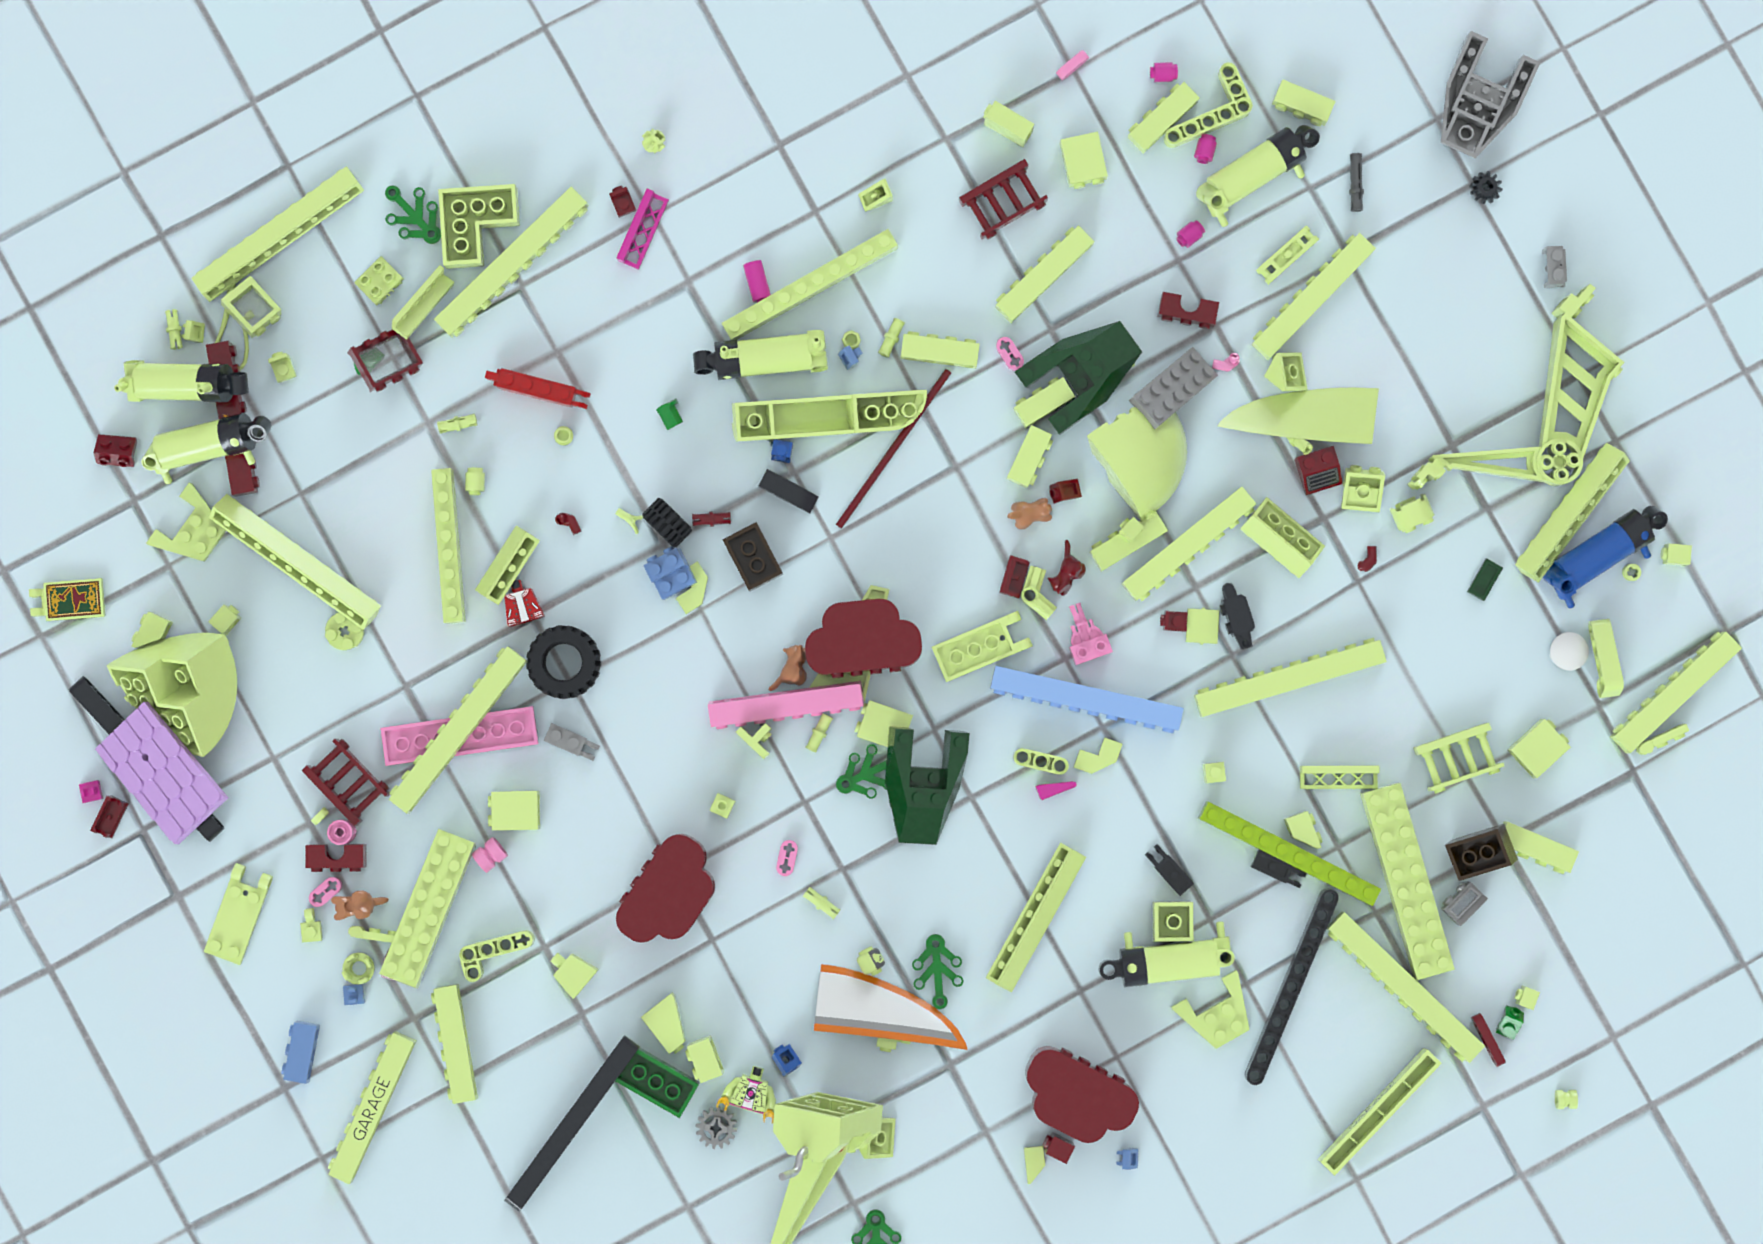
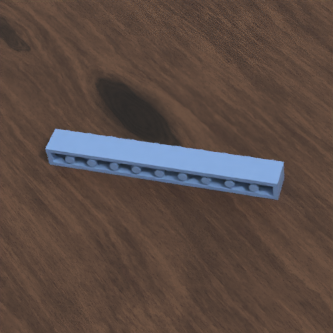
M995 666L990 689L994 690L993 693L1005 696V692L1013 694V698L1021 700L1025 696L1031 698V702L1042 704L1043 701L1050 702L1052 707L1061 708V705L1069 706L1068 710L1080 712V709L1087 710L1088 715L1098 717L1099 713L1105 714L1106 719L1115 721L1118 718H1123L1125 723L1136 725V722L1144 723L1143 727L1155 729V726L1163 727L1162 731L1174 733V730L1179 731L1184 709Z

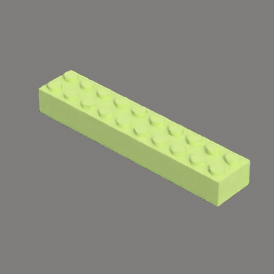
M1401 783L1360 793L1413 978L1420 980L1455 970Z

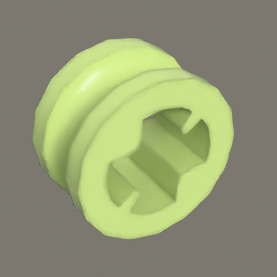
M1627 564L1622 570L1623 577L1626 580L1635 581L1641 576V568L1636 564ZM1630 567L1631 569H1636L1635 577L1628 576L1627 571L1629 572L1628 569Z

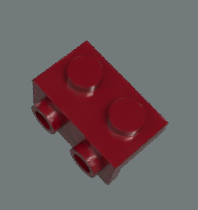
M98 434L93 452L96 463L104 466L134 467L133 457L137 445L136 437Z

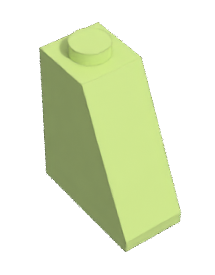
M672 992L641 1018L669 1054L671 1052L676 1054L684 1048L683 1043L686 1040L676 998Z

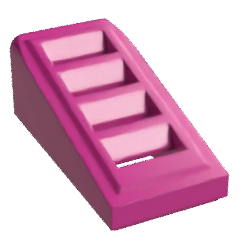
M1071 781L1035 786L1040 800H1044L1072 789L1077 784Z

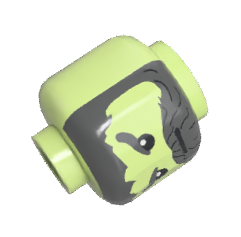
M870 946L858 953L857 962L864 974L871 973L874 976L882 972L881 967L885 965V961L878 948Z

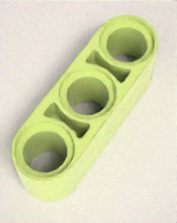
M1020 748L1013 755L1016 764L1049 773L1062 775L1069 768L1068 761L1062 757ZM1021 751L1027 754V760L1023 763L1017 760V754ZM1038 756H1043L1046 759V764L1043 767L1036 765V758ZM1058 760L1063 761L1065 764L1064 770L1060 772L1054 767L1055 762Z

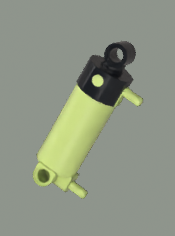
M1302 125L1297 128L1294 134L1290 128L1285 127L1259 146L1209 176L1207 182L1198 187L1196 191L1197 198L1207 204L1212 217H1217L1221 226L1226 227L1228 221L1224 213L1236 202L1293 168L1299 179L1305 176L1300 165L1307 158L1304 148H1312L1318 144L1320 139L1318 131L1307 125ZM1310 133L1308 139L1305 140L1306 134Z
M822 330L807 331V334L714 342L715 352L701 350L693 353L694 373L706 375L715 370L717 371L718 380L811 370L812 373L828 369L825 335Z
M131 360L124 362L125 377L119 379L118 384L114 386L116 392L122 391L127 393L128 401L140 402L145 399L228 402L233 395L249 393L247 373L233 372L228 364L144 363V360Z
M246 413L223 417L219 420L157 434L154 436L153 442L143 456L141 463L145 469L155 470L157 474H161L165 484H171L173 481L169 474L170 469L227 455L243 453L248 464L252 465L255 463V459L251 451L255 449L256 442L265 440L271 430V421L265 416H257L251 421Z
M1217 922L1218 937L1211 940L1149 947H1133L1132 933L1125 932V948L1119 950L1120 959L1103 960L1099 965L1098 971L1106 980L1121 977L1124 987H1133L1151 983L1219 976L1220 967L1230 966L1233 964L1235 957L1233 952L1230 951L1229 936L1225 937L1224 922ZM1223 952L1228 954L1225 961L1220 960V955ZM1108 964L1114 968L1113 973L1110 975L1104 974L1103 971L1104 967Z

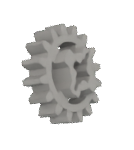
M720 1106L717 1107L716 1111L710 1107L709 1113L704 1110L702 1112L704 1117H698L701 1123L695 1125V1127L700 1128L696 1132V1135L702 1136L699 1141L705 1140V1146L707 1147L709 1144H712L713 1149H715L716 1145H719L722 1149L724 1142L729 1145V1138H735L732 1132H737V1128L733 1127L737 1121L731 1120L733 1113L727 1115V1110L720 1111ZM714 1115V1119L711 1122H705L708 1117ZM721 1116L728 1121V1124H724V1122L721 1120ZM718 1119V1126L722 1129H719L715 1136L714 1128H711V1126H714ZM704 1130L710 1133L711 1139L706 1136ZM722 1133H728L725 1138L719 1140V1136Z

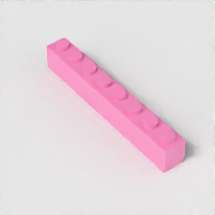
M861 681L709 701L708 711L711 727L724 729L731 724L740 727L747 725L746 722L753 721L754 724L765 723L767 719L782 721L785 720L784 717L792 716V719L804 717V714L819 716L823 714L822 712L830 711V714L842 712L841 709L848 708L849 711H856L864 706V697Z

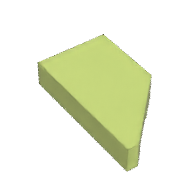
M1043 1146L1024 1147L1028 1184H1031L1045 1167Z

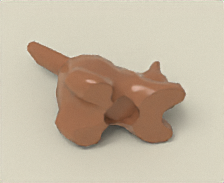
M1041 498L1032 503L1015 502L1011 506L1013 512L1007 515L1008 518L1015 519V526L1018 529H1026L1033 522L1050 521L1052 519L1050 514L1052 506L1048 504L1047 498Z
M802 645L783 648L788 660L781 671L780 677L769 687V691L777 689L781 683L800 686L806 681L807 673L802 667L806 661V652Z
M363 890L352 893L350 897H332L331 902L335 904V911L337 912L334 915V919L342 920L354 915L358 919L367 918L373 912L374 906L387 903L389 899L386 897L372 898L370 893Z

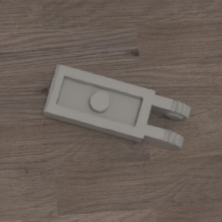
M551 723L544 738L545 742L594 761L595 756L582 751L584 744L597 750L600 747L588 741L587 738Z

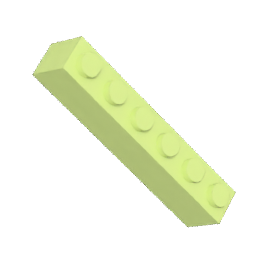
M1079 225L1075 229L1071 227L1064 234L1066 238L1062 242L1060 240L1055 242L1051 247L1052 251L1048 255L1044 253L1037 260L1039 263L1034 268L1032 266L1024 272L1025 277L1021 281L1017 279L1010 286L1012 290L1007 294L1002 293L996 299L998 303L995 307L1010 323L1019 317L1093 246L1094 241Z
M459 984L433 989L434 993H431L432 1003L436 1004L437 1012H434L436 1023H439L440 1026L438 1040L443 1044L441 1057L442 1061L446 1062L447 1069H444L445 1080H449L450 1088L447 1089L448 1098L452 1100L453 1104L478 1099Z

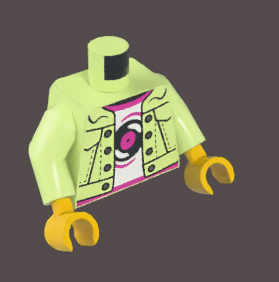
M753 1066L750 1076L742 1074L741 1077L734 1078L725 1087L716 1107L723 1103L725 1105L724 1111H726L728 1106L732 1105L763 1114L764 1123L766 1117H771L773 1123L776 1098L773 1088L768 1085V1081L761 1079L764 1069Z

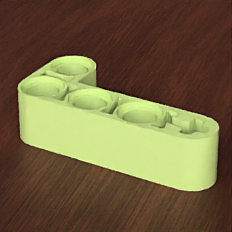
M1610 619L1589 621V634L1599 676L1597 681L1599 698L1620 696L1624 688V681Z
M524 930L463 947L460 950L459 957L465 978L470 982L481 979L484 974L481 960L526 949L533 945L535 941L534 934L531 931ZM523 934H525V937L530 938L527 941V945L525 942L517 943L518 947L516 948L515 940L523 938ZM504 939H508L511 942V948L508 950L502 947ZM485 944L492 946L493 951L491 954L484 953L483 947ZM466 949L473 951L474 956L472 959L465 957L464 952ZM473 967L478 970L477 978H473L469 974V970Z

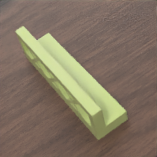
M439 265L392 319V329L406 340L454 286V282L444 275V267Z
M1300 766V789H1378L1377 773H1380L1379 766ZM1327 773H1331L1336 778L1331 785H1327L1322 780ZM1346 773H1350L1356 779L1351 785H1346L1341 780ZM1365 773H1373V785H1365L1360 778ZM1304 774H1313L1317 780L1312 785H1305Z

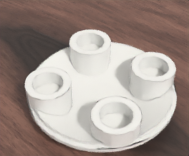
M1573 632L1558 635L1553 640L1550 648L1551 660L1564 670L1580 668L1586 662L1589 654L1585 639Z

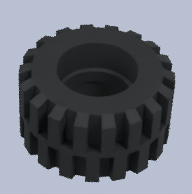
M657 498L642 513L643 518L672 547L676 548L692 532L691 527L661 498Z

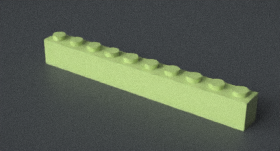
M346 166L337 171L328 180L323 181L313 191L308 192L302 199L291 204L284 212L276 215L270 222L261 226L252 235L244 238L238 245L230 248L227 253L215 259L209 266L198 271L191 279L201 294L209 302L358 196L364 189Z
M570 187L442 310L434 320L451 338L454 336L458 337L464 331L463 327L468 322L470 324L474 322L478 317L477 314L482 309L486 310L492 304L491 300L495 296L499 297L506 290L505 286L509 283H514L519 278L518 274L523 269L526 271L533 264L532 260L535 257H541L546 252V247L550 243L554 244L560 238L559 234L564 229L566 231L569 230L574 224L573 221L578 216L582 217L588 211V203Z
M889 229L722 322V325L730 340H738L897 250L898 245Z
M226 494L213 506L209 516L212 521L362 630L377 616L381 605L374 599H371L360 589L346 581L345 578L332 571L328 566L321 563L298 544L284 536L283 533L259 518L236 499Z
M1374 638L1363 641L1364 645L1356 647V643L1344 646L1345 650L1341 652L1334 649L1327 651V656L1319 657V654L1310 656L1308 661L1301 663V660L1290 662V667L1284 669L1280 665L1271 668L1272 672L1264 674V671L1253 673V678L1247 680L1243 676L1234 679L1235 683L1230 685L1227 682L1217 684V688L1210 691L1209 687L1197 690L1198 694L1194 695L1200 717L1385 663L1387 661L1381 641H1375Z
M507 646L506 649L502 648L498 652L496 662L494 664L490 663L485 669L486 675L474 683L472 693L470 695L467 693L463 697L461 707L458 710L454 709L450 714L449 718L451 720L447 725L443 724L439 728L437 738L435 740L431 739L425 747L427 750L423 756L419 755L413 762L415 766L411 771L407 770L401 778L403 780L399 786L395 785L390 791L391 797L388 800L406 814H410L527 663V660L512 648Z
M1341 911L1328 925V935L1335 942L1339 940L1343 944L1341 948L1347 954L1351 955L1353 953L1357 957L1355 961L1362 968L1367 967L1372 971L1370 975L1377 982L1381 980L1385 984L1383 988L1391 995L1395 993L1400 998L1398 1002L1404 1008L1409 1007L1414 1011L1412 1015L1419 1022L1423 1020L1427 1024L1426 1029L1433 1035L1437 1033L1442 1038L1440 1042L1446 1048H1453L1456 1051L1454 1055L1461 1062L1465 1060L1470 1063L1485 1047L1481 1041L1345 912Z

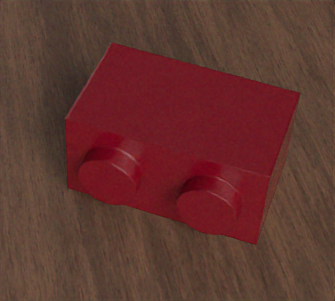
M1054 1132L1050 1136L1047 1135L1042 1144L1045 1154L1065 1164L1068 1163L1075 1148L1072 1141Z

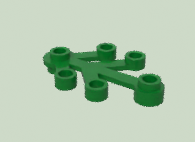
M391 185L385 190L386 198L391 202H396L409 215L396 216L390 213L385 218L387 224L390 226L396 224L418 225L422 230H409L406 227L400 228L399 236L404 240L408 238H423L429 244L437 243L441 239V230L436 226L438 204L434 201L427 203L426 208L429 211V221L427 224L423 220V200L426 195L423 188L417 187L413 191V195L416 198L414 211L401 197V191L397 186ZM391 190L396 191V194L394 196L389 195V192ZM419 190L423 192L422 196L420 197L416 196V193ZM431 204L436 205V208L434 210L429 209V206ZM389 217H395L393 223L388 221ZM407 230V236L403 237L401 235L402 231ZM430 231L435 232V235L433 237L428 236V233Z
M870 744L867 746V754L861 771L853 776L856 764L860 761V755L858 753L850 754L845 775H841L836 781V787L839 792L847 794L855 791L866 795L869 799L875 798L877 795L875 788H865L856 784L862 780L882 786L887 790L885 788V779L874 776V774L886 769V761L870 768L873 757L878 751L875 745ZM869 747H875L876 751L874 754L868 752ZM852 755L858 756L857 762L851 761ZM844 780H847L849 782V786L847 788H844L842 786V782ZM868 790H874L875 795L873 797L868 796Z
M933 934L927 938L926 950L918 959L912 962V967L914 970H921L924 966L923 963L931 954L933 955V962L920 978L914 980L913 984L915 989L922 990L925 987L926 981L934 973L936 995L932 999V1004L936 1009H944L947 1006L948 1000L943 995L942 973L952 981L955 987L962 986L964 980L962 976L956 975L941 962L940 953L949 959L951 965L955 968L961 966L962 959L959 956H955L945 947V940L941 935ZM934 940L939 942V946L936 948L932 946ZM954 958H958L960 960V963L958 965L953 964L952 961ZM916 961L921 962L922 965L920 968H916L914 966V963ZM957 977L961 978V983L958 985L954 983V979ZM918 980L923 982V986L920 988L916 986ZM938 998L944 1000L942 1005H937L936 1001Z
M877 1209L871 1210L867 1214L865 1226L851 1237L853 1244H862L863 1238L872 1230V1238L867 1244H887L880 1237L881 1229L890 1237V1241L893 1244L900 1243L902 1239L899 1232L892 1230L885 1223V1215ZM878 1216L879 1221L873 1222L872 1217ZM897 1234L899 1236V1240L894 1241L892 1239V1236ZM859 1236L861 1241L856 1243L853 1238Z

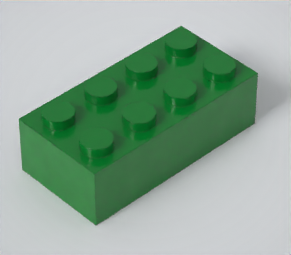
M642 1048L637 1050L615 1081L678 1118L683 1114L700 1084L696 1079Z

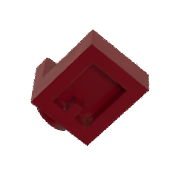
M618 186L612 189L609 195L619 218L636 211L627 187Z
M1078 478L1056 482L1049 486L1050 497L1054 504L1082 497Z
M1165 610L1164 615L1161 614L1160 626H1163L1165 631L1187 632L1188 612Z

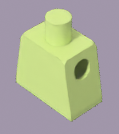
M557 953L550 961L559 968L553 976L573 999L576 998L599 970L574 954L565 959Z

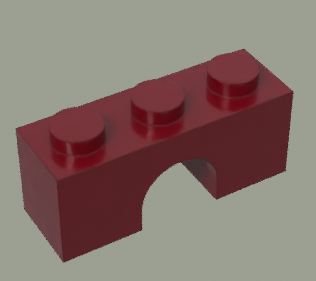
M1162 292L1157 317H1161L1162 321L1172 322L1173 320H1178L1180 324L1191 326V323L1199 324V328L1210 329V327L1215 326L1219 302L1200 299L1197 310L1187 312L1181 306L1182 295Z
M328 844L305 845V868H311V872H323V868H330V872H342V868H349V872H359L361 868L367 867L366 844L344 845V854L338 860L333 859L329 855Z

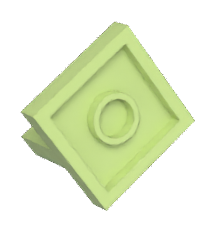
M765 723L753 737L743 727L736 731L763 759L770 754L760 744V741L764 743L772 735L770 733L772 728Z

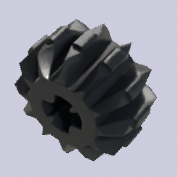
M1487 171L1485 175L1483 172H1480L1478 177L1474 176L1472 178L1474 183H1471L1469 187L1474 189L1470 194L1477 195L1474 199L1475 201L1481 198L1482 204H1485L1486 201L1491 204L1494 202V199L1500 197L1498 193L1502 192L1503 188L1498 186L1502 181L1495 180L1497 178L1496 174L1491 177L1490 171ZM1484 184H1487V188H1490L1488 191H1485V188H1482Z

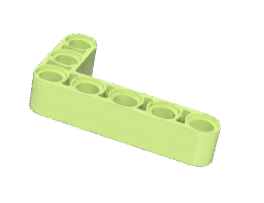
M1233 63L1223 64L1218 73L1229 103L1168 129L1164 136L1166 146L1169 148L1178 147L1201 137L1202 134H1208L1249 115L1253 105L1240 74ZM1223 70H1231L1232 76L1226 77L1223 74ZM1233 86L1238 87L1240 93L1233 94L1230 88ZM1245 104L1248 110L1245 112L1240 111L1238 105ZM1227 111L1230 114V118H1222L1221 112ZM1210 119L1213 125L1207 127L1204 125L1203 120ZM1186 127H1194L1195 133H1187ZM1175 134L1178 140L1172 142L1169 140L1168 135Z

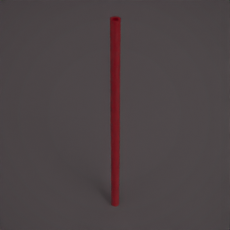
M945 369L927 394L923 411L913 423L903 428L835 525L839 528H843L951 375L949 370Z

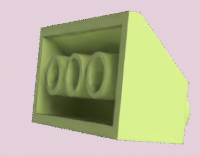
M1267 497L1241 527V530L1248 537L1253 539L1262 549L1266 550L1275 560L1284 565L1298 578L1314 563L1325 545Z

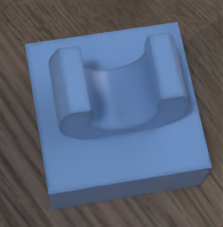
M849 345L843 348L838 353V356L845 368L849 370L859 362L857 358L863 353L859 347L852 351Z
M363 984L343 986L344 1005L365 1003Z
M1137 1148L1117 1151V1154L1123 1156L1122 1161L1116 1162L1117 1165L1122 1166V1169L1126 1170L1138 1168Z

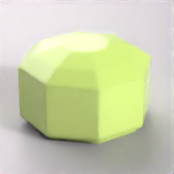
M851 330L844 334L842 342L844 347L850 345L853 350L858 348L861 339L857 332Z

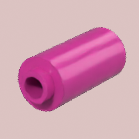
M756 260L744 264L743 267L752 300L758 303L771 295L762 261Z

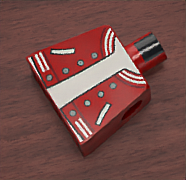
M521 580L514 581L511 585L512 593L504 596L508 627L545 617L531 588L523 590Z

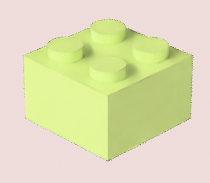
M1152 902L1153 941H1194L1193 902Z
M711 1035L688 1044L685 1053L688 1061L693 1062L692 1072L696 1080L699 1079L700 1083L723 1075L724 1069Z

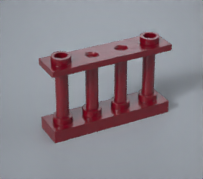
M1025 159L959 197L961 206L967 205L971 207L984 229V232L980 234L981 239L987 238L988 240L997 235L996 231L1033 209L1038 211L1046 206L1045 202L1048 201L1047 195L1040 198L1026 175L1029 165ZM1015 176L1020 178L1033 200V203L1026 207H1023L1009 184L1010 179ZM998 186L1003 187L1017 210L1016 213L1009 217L1006 216L993 194V189ZM982 195L987 197L1001 221L992 227L976 203L978 202L977 198Z
M335 738L332 742L336 747L317 766L306 765L301 771L354 826H358L363 821L360 818L361 813L379 795L383 794L385 797H388L390 795L388 791L390 788L382 780L379 782L348 750L350 746L346 741ZM343 752L350 760L330 780L327 779L325 781L320 776L322 774L321 771ZM356 766L363 775L343 794L340 793L338 795L333 790L335 788L334 785ZM369 779L376 789L356 808H351L347 804L348 799Z

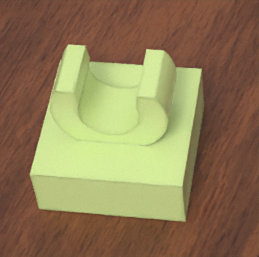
M186 320V324L182 326L185 328V334H182L181 337L184 340L203 343L205 324Z

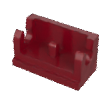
M1010 555L999 593L1020 598L1030 564L1028 560Z
M112 795L106 796L90 831L99 833L105 838H113L129 803Z

